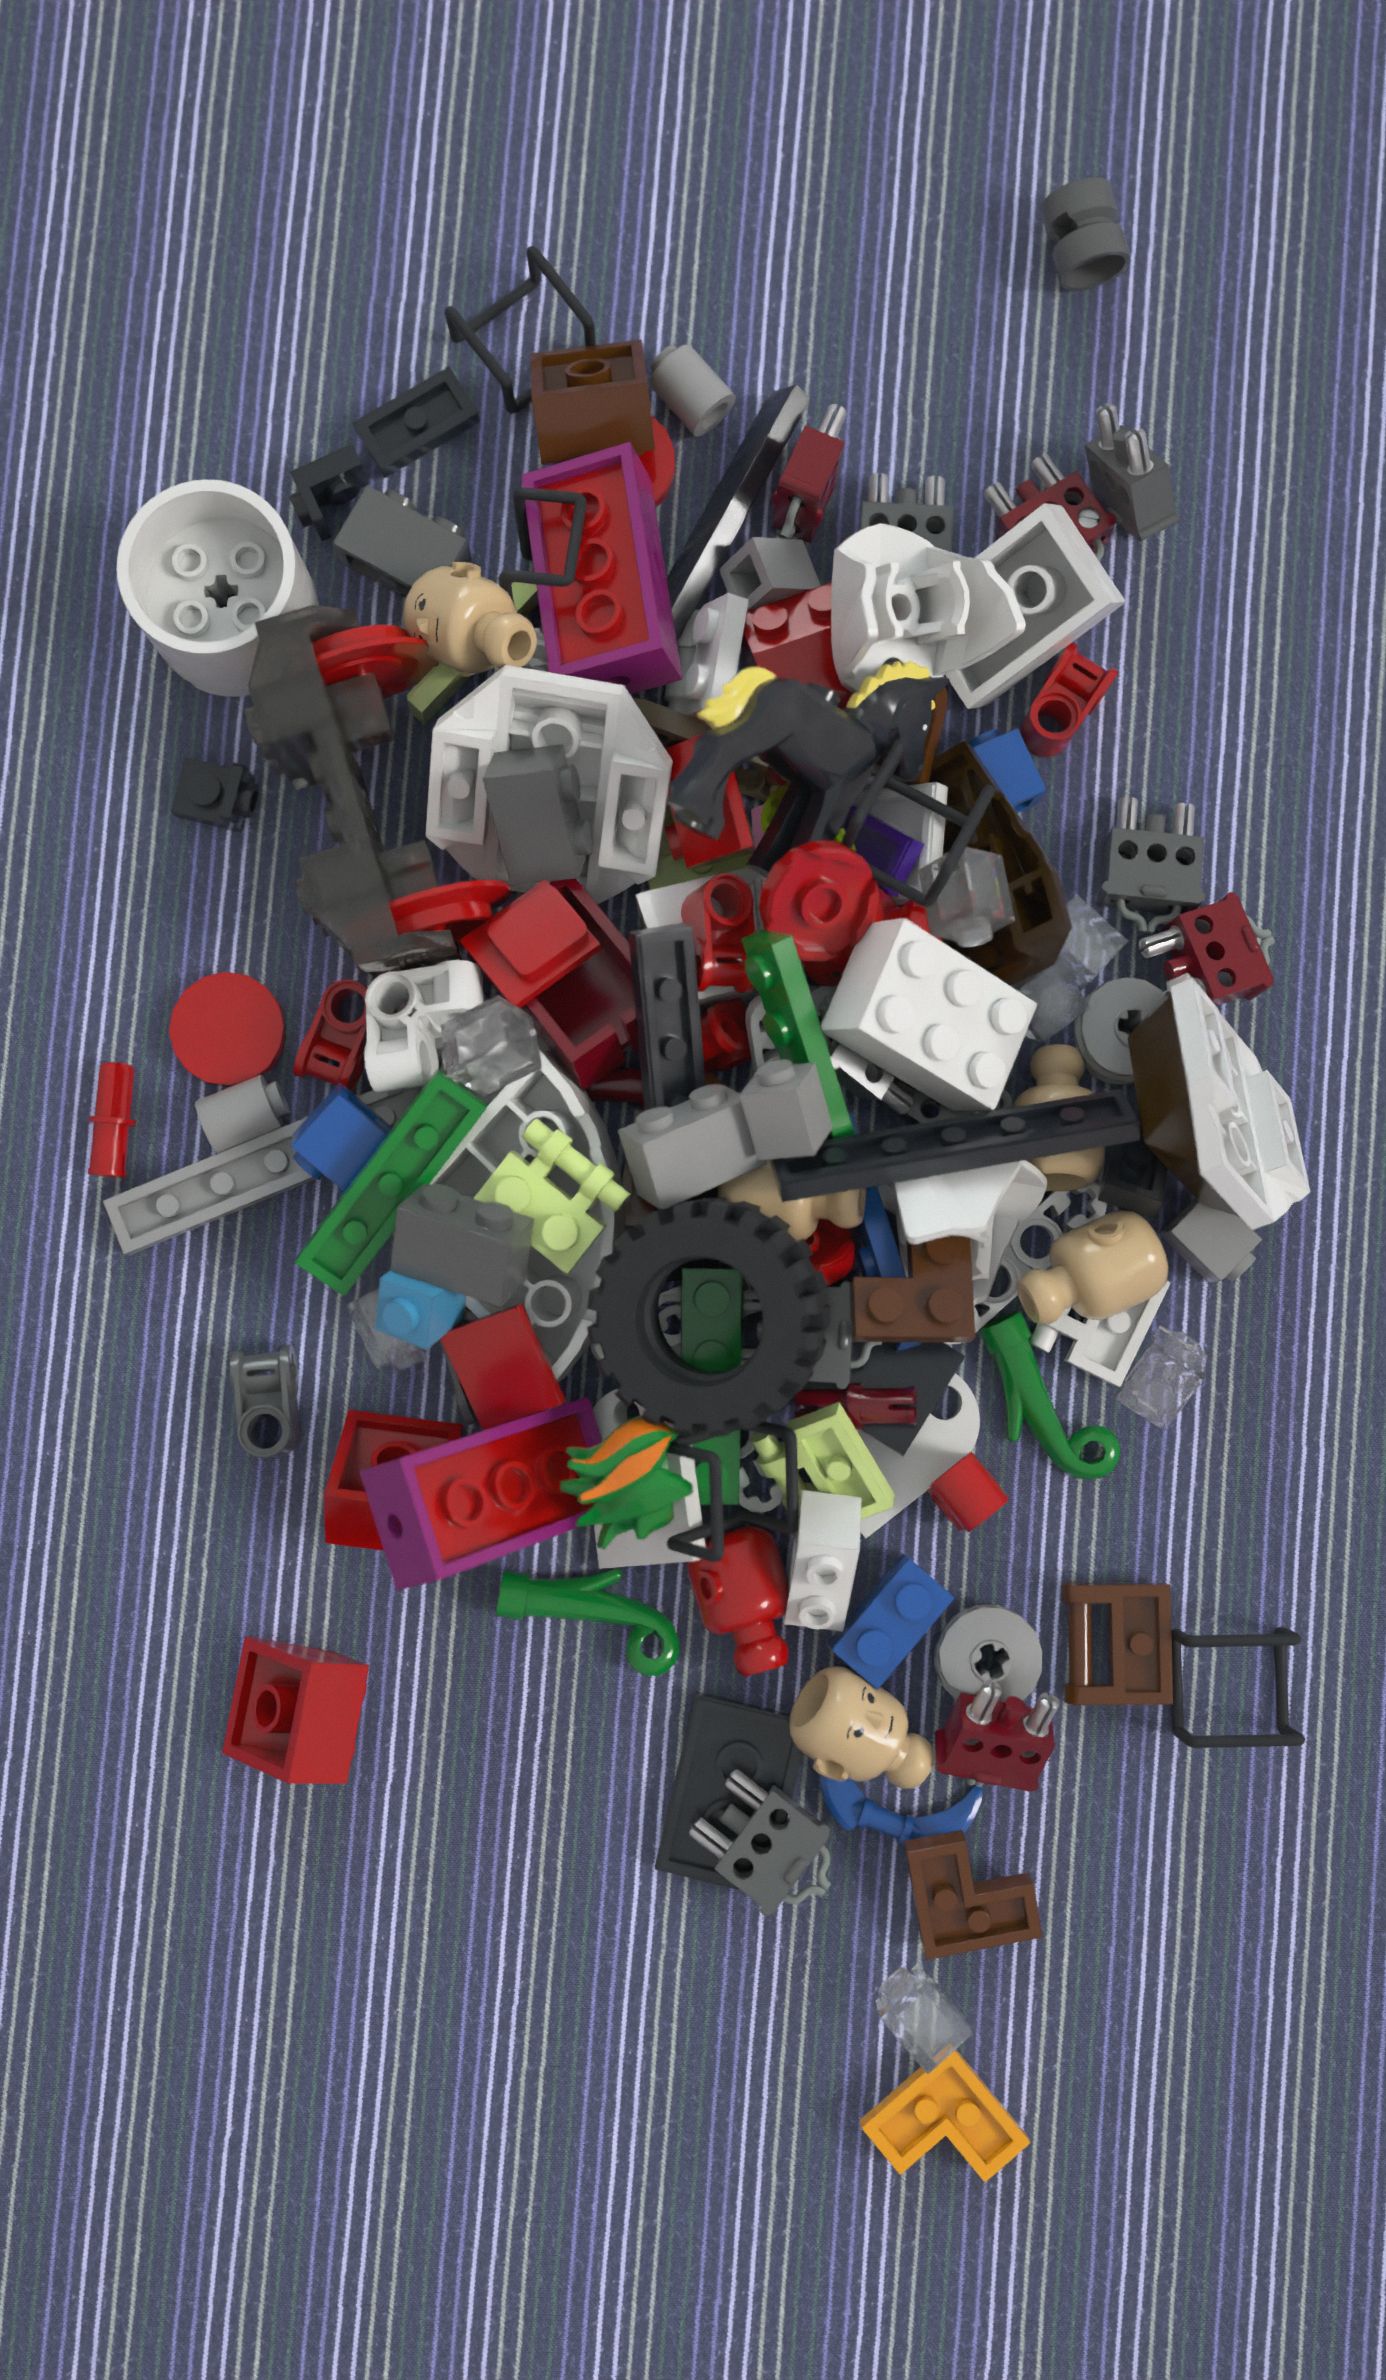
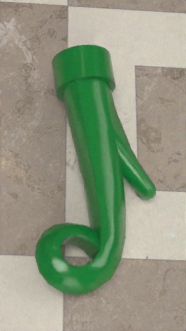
M1021 1311L1011 1312L981 1327L978 1331L989 1354L994 1356L1002 1380L1006 1400L1008 1441L1017 1442L1020 1438L1024 1416L1042 1448L1062 1471L1075 1478L1091 1480L1104 1477L1113 1471L1119 1461L1120 1446L1118 1439L1112 1431L1103 1426L1091 1425L1080 1429L1067 1440L1040 1373L1029 1341L1032 1334ZM1097 1441L1101 1443L1103 1447L1102 1455L1096 1460L1086 1461L1079 1457L1083 1446L1088 1442Z
M611 1569L582 1577L559 1579L530 1577V1573L503 1570L495 1614L497 1617L521 1621L523 1616L560 1618L635 1627L627 1642L626 1655L629 1664L637 1672L646 1676H659L669 1671L676 1663L679 1655L680 1641L675 1627L663 1613L642 1602L618 1594L600 1591L621 1579L622 1572L620 1569ZM652 1633L661 1642L662 1650L659 1657L655 1659L647 1658L641 1651L643 1639Z

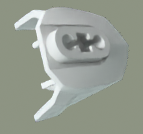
M882 523L859 530L846 538L834 550L831 587L832 654L835 670L841 685L850 692L857 693L863 680L867 676L875 677L883 663L892 665L894 662L900 661L901 665H903L905 662L911 661L918 664L919 667H927L931 677H943V675L949 672L969 667L995 653L1020 636L1025 630L1026 623L1012 588L996 572L992 562L989 560L965 557L934 547L926 539L913 532Z
M1023 1160L877 1186L884 1208L896 1215L900 1257L906 1277L908 1278L907 1241L911 1244H919L949 1235L969 1237L971 1243L974 1305L985 1301L990 1294L999 1266L1019 1225L1026 1221L1040 1204L1046 1191L1047 1178L1037 1167Z

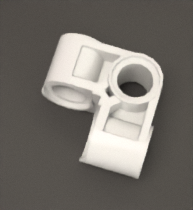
M448 960L434 966L398 972L389 971L379 975L371 982L365 996L367 1042L364 1055L366 1072L371 1087L375 1092L380 1093L425 1086L437 1068L439 1069L435 1038L469 1036L478 1033L484 1028L483 974L476 963L465 960ZM409 1001L403 1010L392 1014L397 1006Z

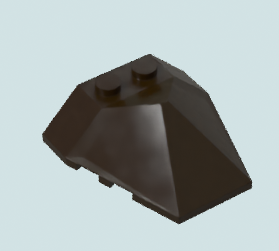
M963 741L933 758L929 783L938 782L948 787L947 806L966 816H969L985 786L991 785L994 787L995 793L939 896V902H936L943 918L944 936L942 942L1001 981L1012 986L1055 964L1072 929V924L1058 872L971 744ZM945 819L942 865L962 829L961 826L948 819Z

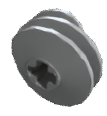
M1125 977L1101 985L1081 1002L1074 1020V1041L1085 1060L1086 1069L1092 1076L1110 1085H1130L1135 1083L1127 1039L1128 1035L1125 1032L1118 1031L1117 1025L1124 1021V1028L1128 1031H1134L1159 1002L1163 993L1162 990L1146 980Z
M995 1604L974 1605L954 1615L940 1632L934 1649V1669L942 1686L956 1701L960 1693L976 1696L983 1682L990 1680L991 1684L994 1681L1001 1687L1002 1693L998 1701L1005 1702L1010 1696L1018 1697L1023 1701L1033 1692L1041 1675L1042 1648L1034 1629L1016 1612ZM987 1644L995 1652L1001 1649V1653L994 1657L996 1667L991 1671H987L981 1664L976 1667L974 1663L982 1658L980 1648Z

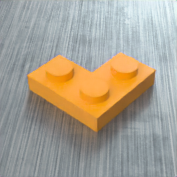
M948 2042L860 2119L863 2131L900 2175L945 2136L949 2138L984 2182H987L1030 2144V2140L1024 2130L951 2042Z

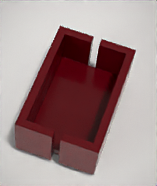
M567 879L551 881L549 884L560 892L586 923L587 929L597 939L602 949L519 1010L582 1091H584L626 1061L623 1053L626 1047L629 1046L636 1054L639 1052L629 943L578 880Z

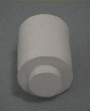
M689 344L679 348L675 345L668 346L659 353L651 364L650 370L653 374L650 378L649 386L695 437H700L717 426L735 403L736 395Z
M262 1075L195 1101L201 1126L217 1154L284 1127L282 1116L290 1113L286 1098L278 1082L274 1081L267 1084Z

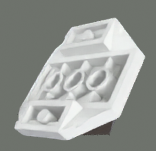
M505 665L441 716L433 728L426 837L441 850L446 849L459 865L476 880H499L508 883L510 886L483 782L484 774L495 752L563 744L568 766L575 765L579 774L581 795L580 800L576 802L580 819H587L589 821L593 836V851L591 855H586L579 878H576L596 904H599L618 895L635 883L638 885L655 877L659 864L667 806L666 800L669 792L668 785L670 784L673 760L625 686ZM538 883L512 885L510 888L512 891L526 893Z
M1186 973L1166 982L1167 992L1127 1038L1144 1142L1201 1205L1238 1216L1251 1230L1275 1222L1289 1210L1293 1203L1302 1200L1310 1193L1291 1099L1268 1070L1262 1071L1257 1057L1220 1014L1218 1008L1193 977Z

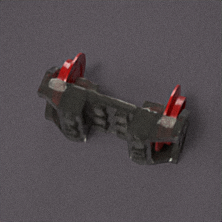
M311 605L254 622L259 642L248 682L253 707L244 709L251 736L255 744L260 743L266 760L272 761L278 776L286 774L296 790L316 784L318 787L322 786L327 801H332L333 804L331 807L324 808L332 838L335 844L339 843L340 846L298 858L304 877L297 878L294 882L304 913H310L315 926L320 925L324 936H332L343 950L354 959L357 969L360 972H368L373 979L389 971L398 972L434 966L448 960H463L459 940L494 916L493 911L511 897L512 892L509 884L499 880H475L440 886L425 840L385 851L356 751L396 740L385 699L417 685L440 662L432 659L427 654L429 645L425 639L409 637L405 629L393 625L360 627L355 611L350 609Z

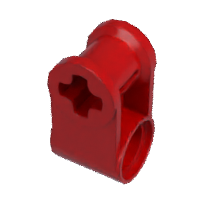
M1074 642L1066 647L1043 683V688L1033 701L1020 728V734L1027 749L1039 757L1055 756L1067 747L1087 715L1091 716L1119 673L1113 667L1105 670L1078 652L1079 645ZM1042 715L1055 717L1061 723L1063 731L1059 733L1046 731L1041 727L1038 717Z
M723 873L716 875L689 894L682 903V921L692 925L698 992L705 991L708 986L733 987L738 993H751L755 989L745 970L747 955L741 940L755 932L754 898L747 883L734 874ZM710 898L719 902L723 909L724 917L718 915L712 908Z
M345 979L336 981L327 988L322 996L311 1028L298 1050L293 1067L294 1076L303 1079L310 1075L335 1086L342 1083L348 1090L354 1091L365 1066L364 1055L367 1042L365 996L367 987L358 981ZM349 995H362L365 1002L363 1015L355 1022L344 1023L339 1015L341 1002ZM326 1057L339 1062L340 1066L335 1067L322 1062L321 1058Z
M735 998L724 1003L718 1002L700 1014L705 1072L714 1070L722 1072L752 1059L745 1022L747 1010L741 998Z
M972 1452L949 1468L931 1483L930 1488L926 1490L938 1508L959 1532L962 1530L972 1531L1010 1499Z

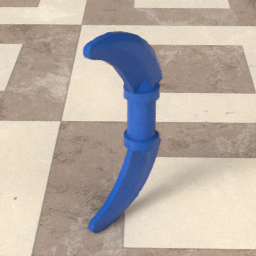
M819 1774V1784L829 1812L843 1829L849 1831L854 1829L855 1826L863 1829L869 1827L896 1838V1842L904 1845L905 1840L962 1830L964 1834L977 1815L983 1795L981 1787L973 1786L960 1801L946 1810L920 1817H914L909 1814L903 1816L874 1804V1800L865 1797L853 1780L836 1781Z

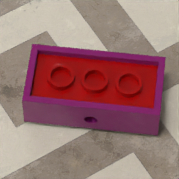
M631 442L522 474V486L525 488L577 492L582 494L587 501L573 583L567 587L537 585L548 671L550 673L624 685L629 694L683 680L651 478ZM525 500L534 571L564 575L575 504Z
M589 1397L360 1471L396 1590L441 1580L578 1528L576 1526L578 1519L586 1514L595 1503H579L578 1496L561 1491L560 1483L561 1481L581 1478L573 1469L567 1467L569 1460L574 1459L566 1452L567 1447L590 1448L602 1442Z

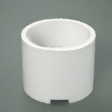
M194 480L181 483L160 492L150 499L135 514L127 526L117 557V580L124 604L166 663L182 678L192 683L195 688L211 694L231 697L248 696L266 691L276 686L277 680L291 670V662L296 654L315 641L319 625V601L314 583L283 520L274 508L256 493L240 485L220 480ZM235 594V596L229 597L227 601L228 595ZM226 602H227V607H223V608H220V607H219V606L225 605Z

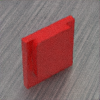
M546 879L459 940L462 947L515 1012L602 949L600 943L587 929L586 923L560 892L551 886Z
M522 1303L453 1327L440 1338L482 1430L562 1405L566 1401Z

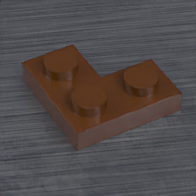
M949 1235L919 1244H911L907 1241L908 1278L854 1277L850 1282L852 1342L970 1343L976 1337L971 1243L969 1237Z
M962 1830L904 1841L921 1944L926 1960L1042 1938L1035 1888L1029 1872L973 1883L966 1839Z

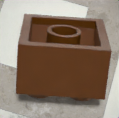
M642 339L530 353L531 398L541 464H558L627 442H631L638 457L644 451L655 450Z

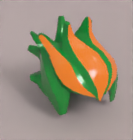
M642 1416L625 1421L596 1446L590 1448L567 1447L566 1452L574 1458L569 1460L567 1467L573 1469L581 1478L561 1481V1491L578 1496L579 1503H595L586 1514L578 1519L576 1526L583 1527L603 1524L597 1548L606 1549L616 1535L634 1529L637 1539H645L652 1532L672 1522L674 1518L673 1502L693 1493L692 1483L671 1472L669 1469L666 1453L671 1441L680 1435L674 1434V1429L662 1422L656 1426L641 1419Z

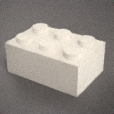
M1044 503L975 557L991 561L996 572L1012 588L1026 623L1025 630L1020 636L995 653L969 667L949 672L945 676L949 678V682L967 709L987 706L1126 603L1062 505Z
M902 918L872 922L864 936L854 946L821 1024V1029L827 1036L952 1111H995L1037 1003L915 924Z

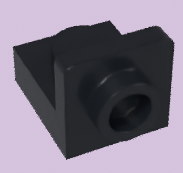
M353 444L290 471L298 492L289 495V498L303 528L314 524L321 541L331 537L319 507L328 503L330 505L347 503L360 493V489L369 485Z
M185 757L171 812L178 818L241 833L245 817L251 819L255 814L259 800V786L255 784L256 779L246 765L233 763L232 768Z

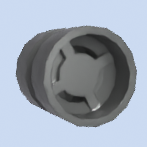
M1088 177L1075 180L1053 191L1042 202L1040 212L1047 238L1050 244L1055 245L1052 257L1062 288L1069 291L1095 288L1118 277L1129 267L1131 257L1122 226L1116 224L1119 212L1109 180L1102 177Z

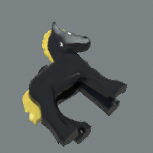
M900 661L894 662L892 665L884 664L878 669L875 677L867 676L863 680L859 691L851 696L847 706L841 710L837 707L840 700L839 696L821 685L811 682L805 685L797 680L776 677L770 671L759 667L743 669L729 683L722 686L724 693L722 696L706 700L705 708L698 713V717L706 721L710 728L694 742L693 758L668 785L672 791L666 802L676 810L673 819L698 835L718 840L725 825L722 804L729 775L740 764L760 755L783 780L789 783L767 830L746 863L747 867L767 878L773 865L791 849L814 840L835 841L838 833L846 823L850 808L861 796L881 755L883 754L885 760L897 739H904L907 746L893 777L903 782H911L920 776L924 769L925 739L932 719V710L935 708L933 699L949 683V678L931 677L927 667H919L918 664L907 661L903 665H901Z

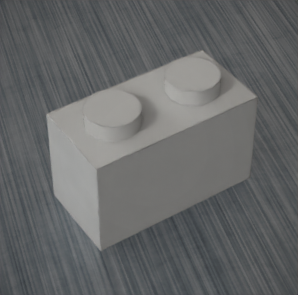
M721 1084L703 1086L694 1090L689 1095L690 1100L671 1108L656 1107L646 1110L636 1117V1123L619 1129L618 1132L637 1195L659 1209H666L767 1164V1160H758L739 1096L740 1093Z

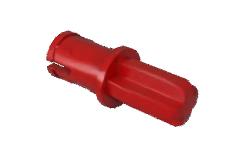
M106 1062L100 1066L95 1116H89L88 1122L94 1124L90 1167L88 1168L89 1175L126 1178L125 1169L129 1128L136 1125V1121L130 1119L135 1072L132 1065L120 1062Z

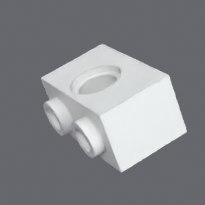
M802 1490L799 1504L798 1530L794 1533L788 1566V1599L784 1624L843 1632L860 1551L861 1497Z

